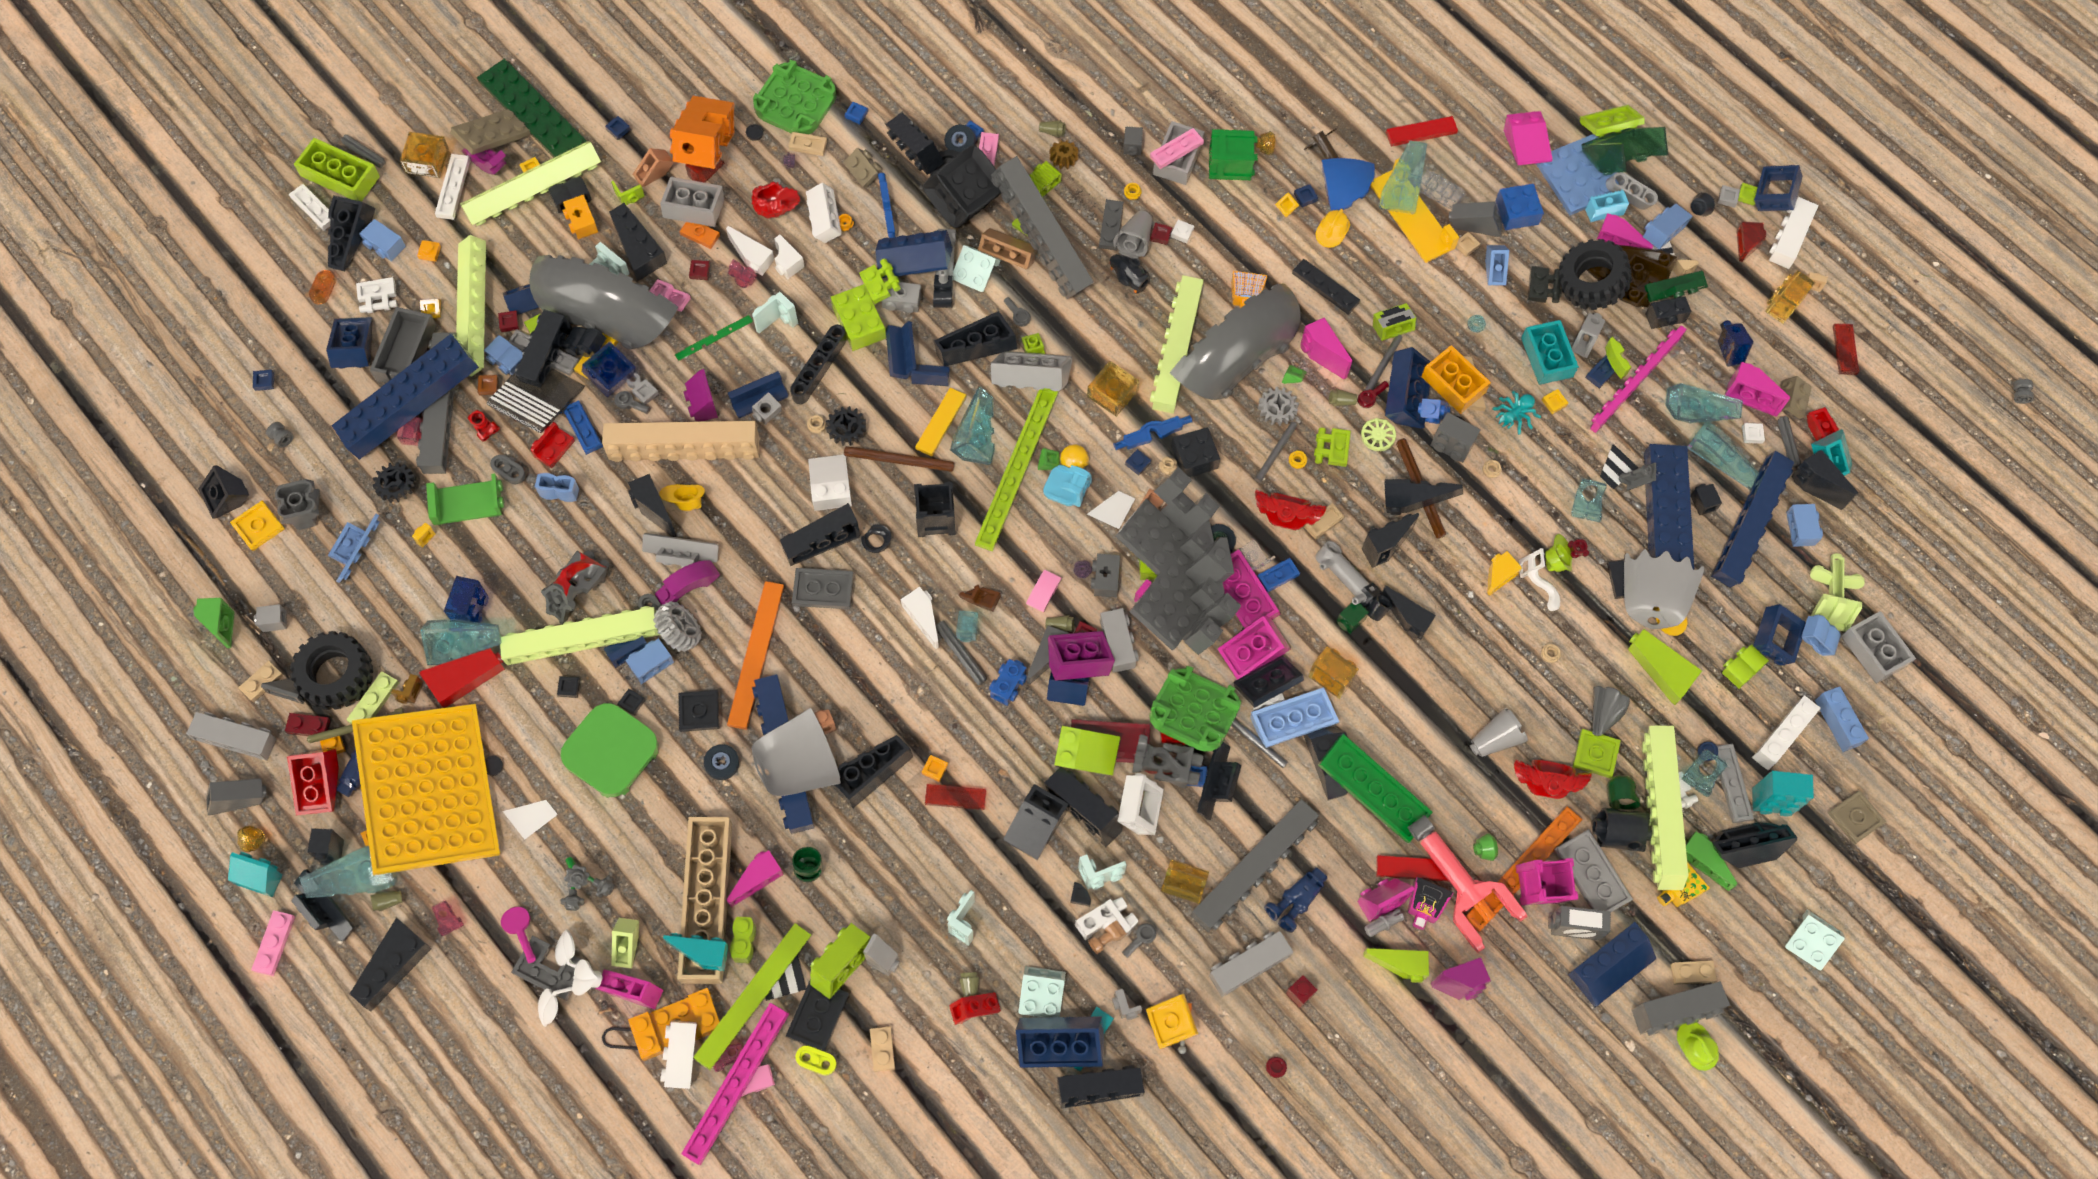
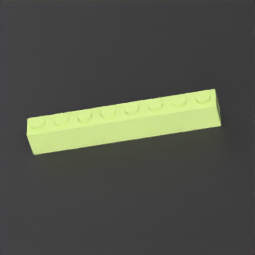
M587 141L460 203L469 222L472 225L476 224L478 226L485 223V219L490 216L494 218L501 215V211L506 208L511 210L517 207V203L522 200L527 202L534 198L533 195L539 192L540 194L549 191V187L565 183V179L571 176L573 178L582 175L581 171L585 169L589 171L598 167L597 164L601 161L592 143Z
M469 235L458 244L456 338L463 344L479 366L477 370L469 375L472 377L484 368L486 241Z
M1182 275L1181 282L1177 281L1175 292L1178 293V296L1173 298L1172 308L1175 309L1174 313L1170 312L1168 323H1171V327L1166 328L1165 339L1168 340L1167 344L1163 343L1161 354L1164 357L1163 360L1159 359L1157 370H1160V374L1156 375L1154 380V386L1157 387L1156 391H1152L1150 402H1153V410L1174 414L1181 383L1170 372L1184 355L1187 356L1201 296L1203 279Z
M644 606L640 610L635 611L624 610L619 614H604L599 618H584L579 622L568 621L563 623V625H548L543 629H528L518 634L508 633L503 637H499L501 659L507 665L633 641L641 636L644 638L658 636L660 634L657 633L658 629L655 628L656 623L653 621L656 610L654 607Z

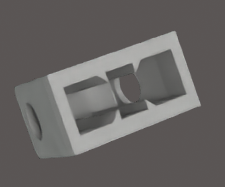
M1589 313L1572 346L1574 353L1585 358L1588 357L1605 323V320L1602 319L1599 313ZM1585 334L1590 336L1589 341L1583 340Z

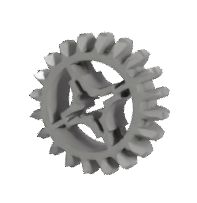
M670 601L659 607L653 619L656 623L655 628L658 629L657 633L662 636L667 645L670 644L673 649L676 648L679 652L693 649L699 643L702 634L701 630H699L700 625L697 624L698 620L693 617L689 609H685L682 604L679 605L677 602Z

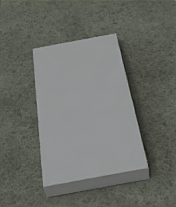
M1589 829L1554 849L1560 860L1573 858L1574 883L1591 909L1613 912L1633 900Z

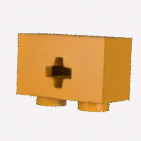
M584 195L563 202L565 209L562 211L566 220L570 219L569 228L572 234L576 233L578 240L598 233Z

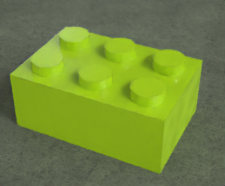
M864 284L830 297L832 309L839 324L845 329L846 339L852 351L886 339L885 327Z
M852 923L847 928L841 929L834 943L830 942L824 949L825 953L820 958L816 957L810 966V985L828 999L832 998L865 960L863 951L871 937Z

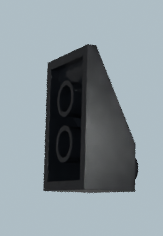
M1822 449L1805 459L1791 476L1795 484L1800 486L1803 491L1840 510H1843L1858 494V491Z
M650 474L628 482L630 490L627 491L634 508H639L642 515L670 536L676 537L672 522Z

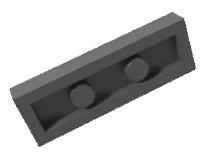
M1106 199L1099 248L1117 250V246L1116 248L1114 247L1113 240L1116 233L1120 230L1124 201Z

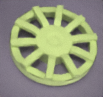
M1375 418L1369 420L1362 428L1361 439L1369 449L1385 451L1395 442V427L1386 419ZM1369 426L1372 431L1366 430V427ZM1364 433H1369L1371 435L1365 437ZM1385 437H1390V438H1393V439H1392V441L1390 442V441H1389L1388 439H1386ZM1371 439L1373 441L1372 444L1368 443L1367 440ZM1385 441L1388 445L1383 447L1382 442ZM1379 443L1380 447H1376L1374 444Z

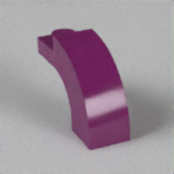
M466 148L461 150L464 155L470 157L471 162L490 175H494L507 164L503 159L506 155L502 150L494 152L489 149L474 155Z
M711 560L689 564L667 577L663 581L664 585L655 593V596L661 605L670 601L677 602L682 596L693 589L708 587L720 574Z

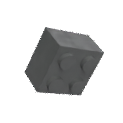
M1447 412L1430 446L1434 447L1438 452L1449 455L1453 460L1464 463L1481 429Z

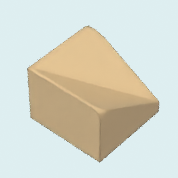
M1676 260L1673 272L1677 277L1693 273L1699 262L1698 260Z

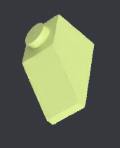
M618 919L612 930L611 966L632 969L639 939V920Z

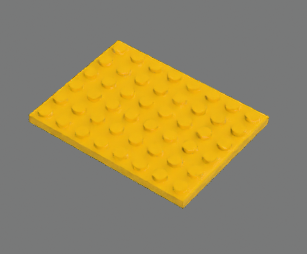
M476 704L352 720L373 875L500 855Z

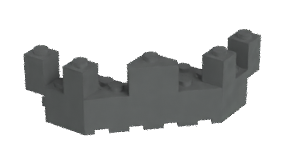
M1177 467L1154 491L1165 502L1164 506L1158 510L1146 498L1115 537L1157 575L1129 612L1172 651L1179 645L1181 640H1184V643L1199 655L1216 642L1223 632L1220 627L1234 617L1241 605L1228 593L1225 594L1222 583L1234 574L1227 538L1220 537L1214 542L1209 519L1220 505L1207 493L1194 503L1183 493L1192 479Z

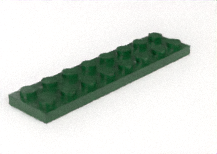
M505 58L477 77L478 82L506 110L512 111L530 130V135L553 158L587 142Z

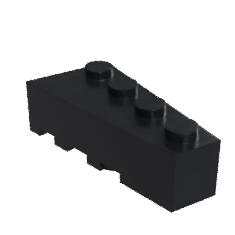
M903 112L885 124L889 130L887 134L890 139L897 141L896 144L899 149L906 151V156L910 161H915L914 164L919 171L923 170L928 175L944 163L934 142L928 139L927 135L924 132L922 133L919 127L914 125Z
M545 309L539 315L537 326L530 334L529 344L524 348L521 362L515 369V376L520 382L539 388L543 385L551 371V362L557 361L559 357L558 350L560 347L564 348L565 338L573 329L564 315Z
M999 311L934 340L936 355L944 366L1018 349L1016 335Z
M896 735L875 746L873 750L859 754L852 761L840 764V767H838L840 784L831 786L852 808H855L913 758L911 749Z
M1060 767L1044 782L1047 792L1069 804V811L1077 821L1083 820V823L1093 836L1097 833L1101 837V844L1107 847L1122 832L1121 824L1118 822V811L1112 805L1107 806L1099 794L1096 793L1094 795L1085 782L1082 781L1080 783L1072 771H1066Z
M396 917L349 994L371 1012L422 960L431 948Z
M1135 1065L1125 1066L1123 1070L1110 1068L1097 1073L1085 1072L1080 1075L1057 1077L1061 1109L1144 1096L1145 1093L1141 1068H1135Z

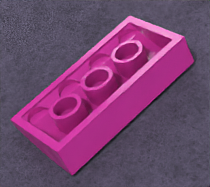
M1238 549L1233 552L1231 559L1234 574L1222 583L1225 594L1228 593L1241 605L1235 615L1244 629L1263 615L1270 617L1272 620L1281 615L1241 551Z

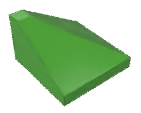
M1290 365L1282 383L1302 382L1307 372Z
M1043 448L1038 463V470H1053V468L1060 465L1059 452Z

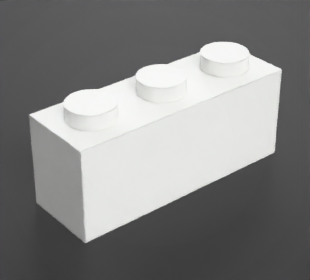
M821 183L806 191L813 236L823 243H827L840 236L842 233L834 190Z
M671 1021V1026L666 1025L665 1038L669 1039V1045L664 1047L663 1060H667L666 1069L662 1068L661 1081L665 1082L664 1087L690 1089L697 1022Z

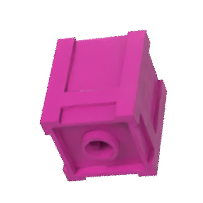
M1573 858L1548 862L1533 860L1516 865V873L1519 874L1521 890L1520 906L1559 904L1578 900L1572 868L1574 866Z

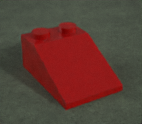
M336 749L302 752L287 756L296 816L333 812L339 772Z

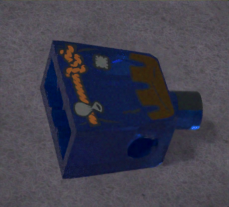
M1729 320L1720 324L1722 332L1718 339V344L1727 367L1740 365L1741 362L1745 363L1754 343L1743 324H1732Z

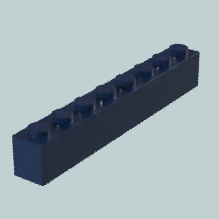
M1777 451L1765 457L1711 577L1731 588L1743 582L1745 570L1751 565V557L1759 548L1758 542L1766 532L1764 528L1772 519L1773 514L1771 513L1780 501L1778 499L1779 495L1785 490V482L1793 472L1794 461Z
M777 674L754 680L755 686L752 687L754 698H758L760 705H756L759 717L763 716L764 723L761 724L763 735L789 721ZM806 791L781 796L782 798L778 799L780 809L785 810L786 817L783 818L785 830L789 829L790 833L794 834L814 829Z

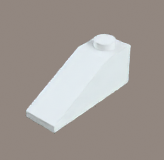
M728 226L726 228L728 238L747 268L752 273H758L763 276L774 261L773 251Z
M918 587L902 598L901 604L928 641L937 649L939 644L931 603L932 597L926 590L923 591L921 587Z

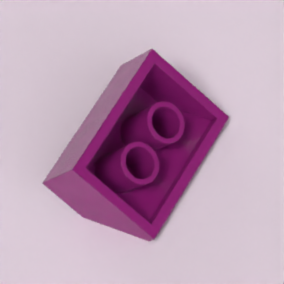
M1103 631L1049 635L1048 637L1049 666L1055 680L1109 676L1115 660Z
M1480 957L1442 971L1432 981L1431 986L1458 1000L1466 998V1001L1478 997L1483 990L1487 989L1486 985L1491 982V979Z

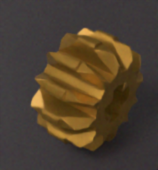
M1061 139L1059 143L1054 142L1053 147H1050L1049 150L1050 162H1053L1054 167L1059 165L1060 170L1063 167H1066L1068 170L1069 165L1074 167L1075 162L1079 158L1078 147H1075L1074 142L1069 143L1068 139L1065 142H1062Z

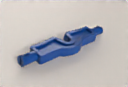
M879 173L878 177L888 238H893L896 236L885 173Z
M1188 415L1180 419L1178 416L1162 422H1148L1140 430L1124 435L1123 440L1113 443V446L1117 451L1124 447H1127L1129 450L1137 446L1149 444L1152 441L1151 431L1156 432L1159 438H1165L1172 433L1182 430L1183 425L1192 423V417Z

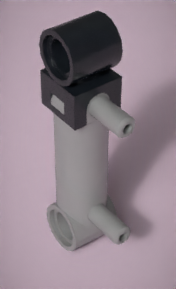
M937 229L948 231L953 249L948 269L935 271L933 308H952L956 229Z
M1327 541L1315 555L1316 560L1320 563V569L1325 570L1329 568L1355 596L1352 598V603L1354 605L1360 603L1369 612L1368 616L1371 619L1380 621L1392 608L1391 601L1386 596L1381 595L1382 591L1374 583L1369 584L1341 554L1342 550L1339 545L1333 541Z

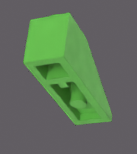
M1697 831L1694 832L1685 843L1687 862L1730 891L1737 885V882L1726 863L1719 856L1706 835Z

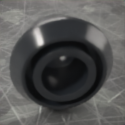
M1705 192L1697 194L1691 203L1692 212L1702 217L1709 216L1715 209L1713 197Z

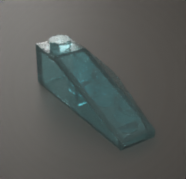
M1409 141L1382 190L1379 209L1408 214L1416 212L1427 143Z
M1679 383L1667 388L1665 406L1676 420L1686 423L1740 419L1743 400Z
M977 388L953 436L950 451L963 461L990 465L995 450L991 437L994 434V428L991 427L993 397L983 388Z
M1706 421L1687 448L1750 490L1758 475V471L1723 430Z
M447 619L427 620L420 629L427 665H440L502 643L498 624Z
M369 846L358 849L299 878L306 898L327 897L335 894L354 895V893L363 892L369 894L395 886L391 873L373 875Z

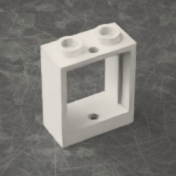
M1135 773V775H1126L1118 822L1138 835H1155L1164 789L1159 787L1155 781L1146 778L1145 774ZM1143 790H1144L1145 793H1144V798H1143L1141 813H1140V816H1139V811H1140V806H1141V801H1142V795H1143Z

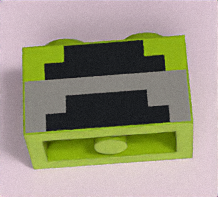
M1407 303L1373 314V328L1382 341L1415 330L1416 316Z

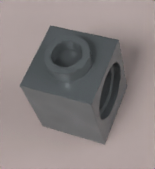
M1125 126L1124 154L1131 156L1141 155L1143 127Z

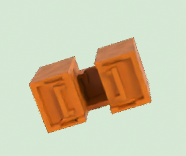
M693 95L691 100L687 102L686 108L682 110L680 118L676 120L675 126L670 130V138H672L670 153L673 154V162L715 169L722 156L719 145L727 147L734 135V103Z

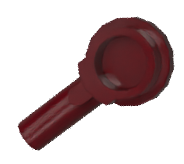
M1384 381L1373 390L1369 389L1361 392L1357 398L1358 404L1363 408L1373 407L1376 402V396L1389 387L1388 382Z

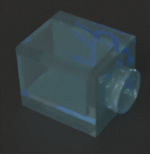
M959 611L956 629L957 639H960L962 642L976 641L979 621L978 612Z

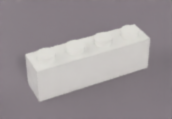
M1800 197L1797 198L1794 210H1787L1789 215L1785 216L1781 223L1783 229H1779L1775 237L1777 243H1773L1769 251L1771 253L1769 261L1788 269L1791 267L1818 208L1817 204Z
M1804 695L1788 712L1752 758L1769 770L1778 762L1820 710V707Z

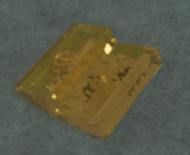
M1170 860L1161 892L1200 904L1209 872Z

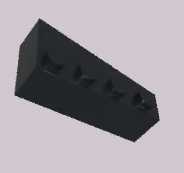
M625 203L609 211L637 282L667 264L664 251Z
M849 503L794 533L784 536L780 543L790 567L860 538L858 521Z

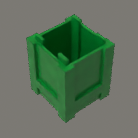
M1212 129L1209 145V179L1251 181V176H1255V169H1253L1254 161L1258 160V154H1255L1254 143H1257L1258 139L1257 136H1254V131Z

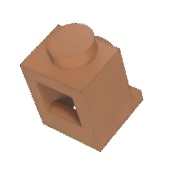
M829 709L825 711L819 710L814 713L824 735L836 731Z

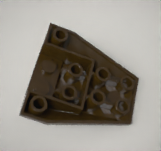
M1619 245L1628 255L1632 276L1630 288L1625 292V296L1621 301L1636 307H1648L1651 302H1649L1644 286L1669 279L1677 256L1662 250ZM1593 267L1586 270L1598 281L1603 280L1611 273V270L1605 267Z

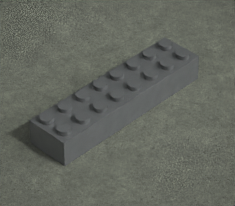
M1018 156L999 166L991 174L992 182L995 187L1000 189L1004 202L1008 203L1011 207L1013 217L1019 220L1023 233L1027 234L1030 238L1032 248L1039 253L1041 263L1047 266L1051 279L1058 284L1060 294L1069 299L1094 283Z

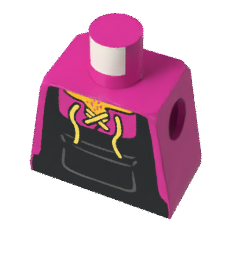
M1417 877L1412 885L1415 890L1410 896L1408 913L1416 916L1412 925L1417 929L1424 930L1427 921L1434 924L1438 920L1453 892Z

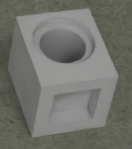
M768 392L752 406V415L759 423L762 421L766 425L782 411V407ZM763 407L771 409L768 413L761 412Z

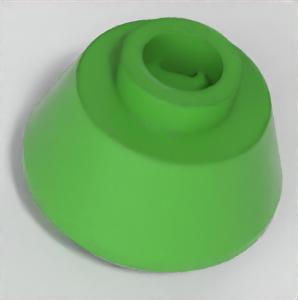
M1485 834L1478 838L1473 845L1474 853L1480 859L1494 861L1498 856L1497 842L1491 834Z

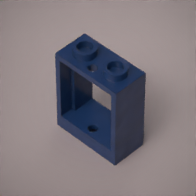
M1799 165L1763 166L1754 199L1758 211L1794 210L1803 178ZM1792 180L1789 193L1767 194L1771 181Z
M1781 604L1768 606L1765 608L1753 647L1759 650L1762 655L1772 659L1777 665L1784 666L1795 663L1806 622ZM1778 624L1789 631L1783 649L1772 642Z

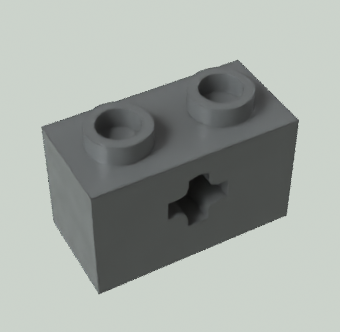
M1097 553V560H1093L1092 571L1096 572L1095 578H1091V589H1094V596L1117 598L1120 555Z

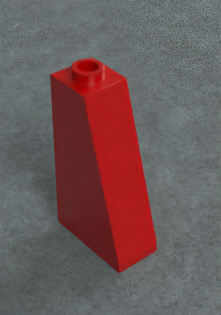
M491 648L422 670L419 674L440 705L446 708L505 669L501 664L504 661L501 659L498 652L494 654Z

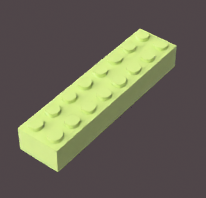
M1649 726L1648 732L1644 733L1642 753L1646 754V759L1643 760V770L1647 771L1645 789H1649L1646 805L1647 808H1650L1651 813L1648 824L1652 826L1650 845H1654V852L1651 853L1652 864H1655L1656 871H1653V882L1657 883V890H1683L1688 878V865L1674 726Z

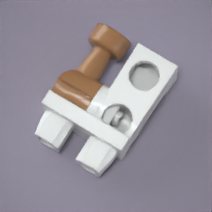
M1122 897L1114 901L1110 899L1076 920L1075 926L1085 940L1103 928L1106 933L1101 937H1093L1088 940L1090 947L1096 954L1103 951V945L1112 940L1120 941L1128 936L1138 923L1133 913L1125 918L1121 915L1120 912L1127 908Z

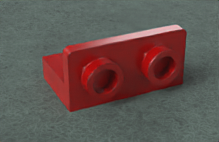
M553 422L550 426L546 427L543 435L534 441L530 450L534 458L552 469L572 446L575 439L559 429L558 425Z

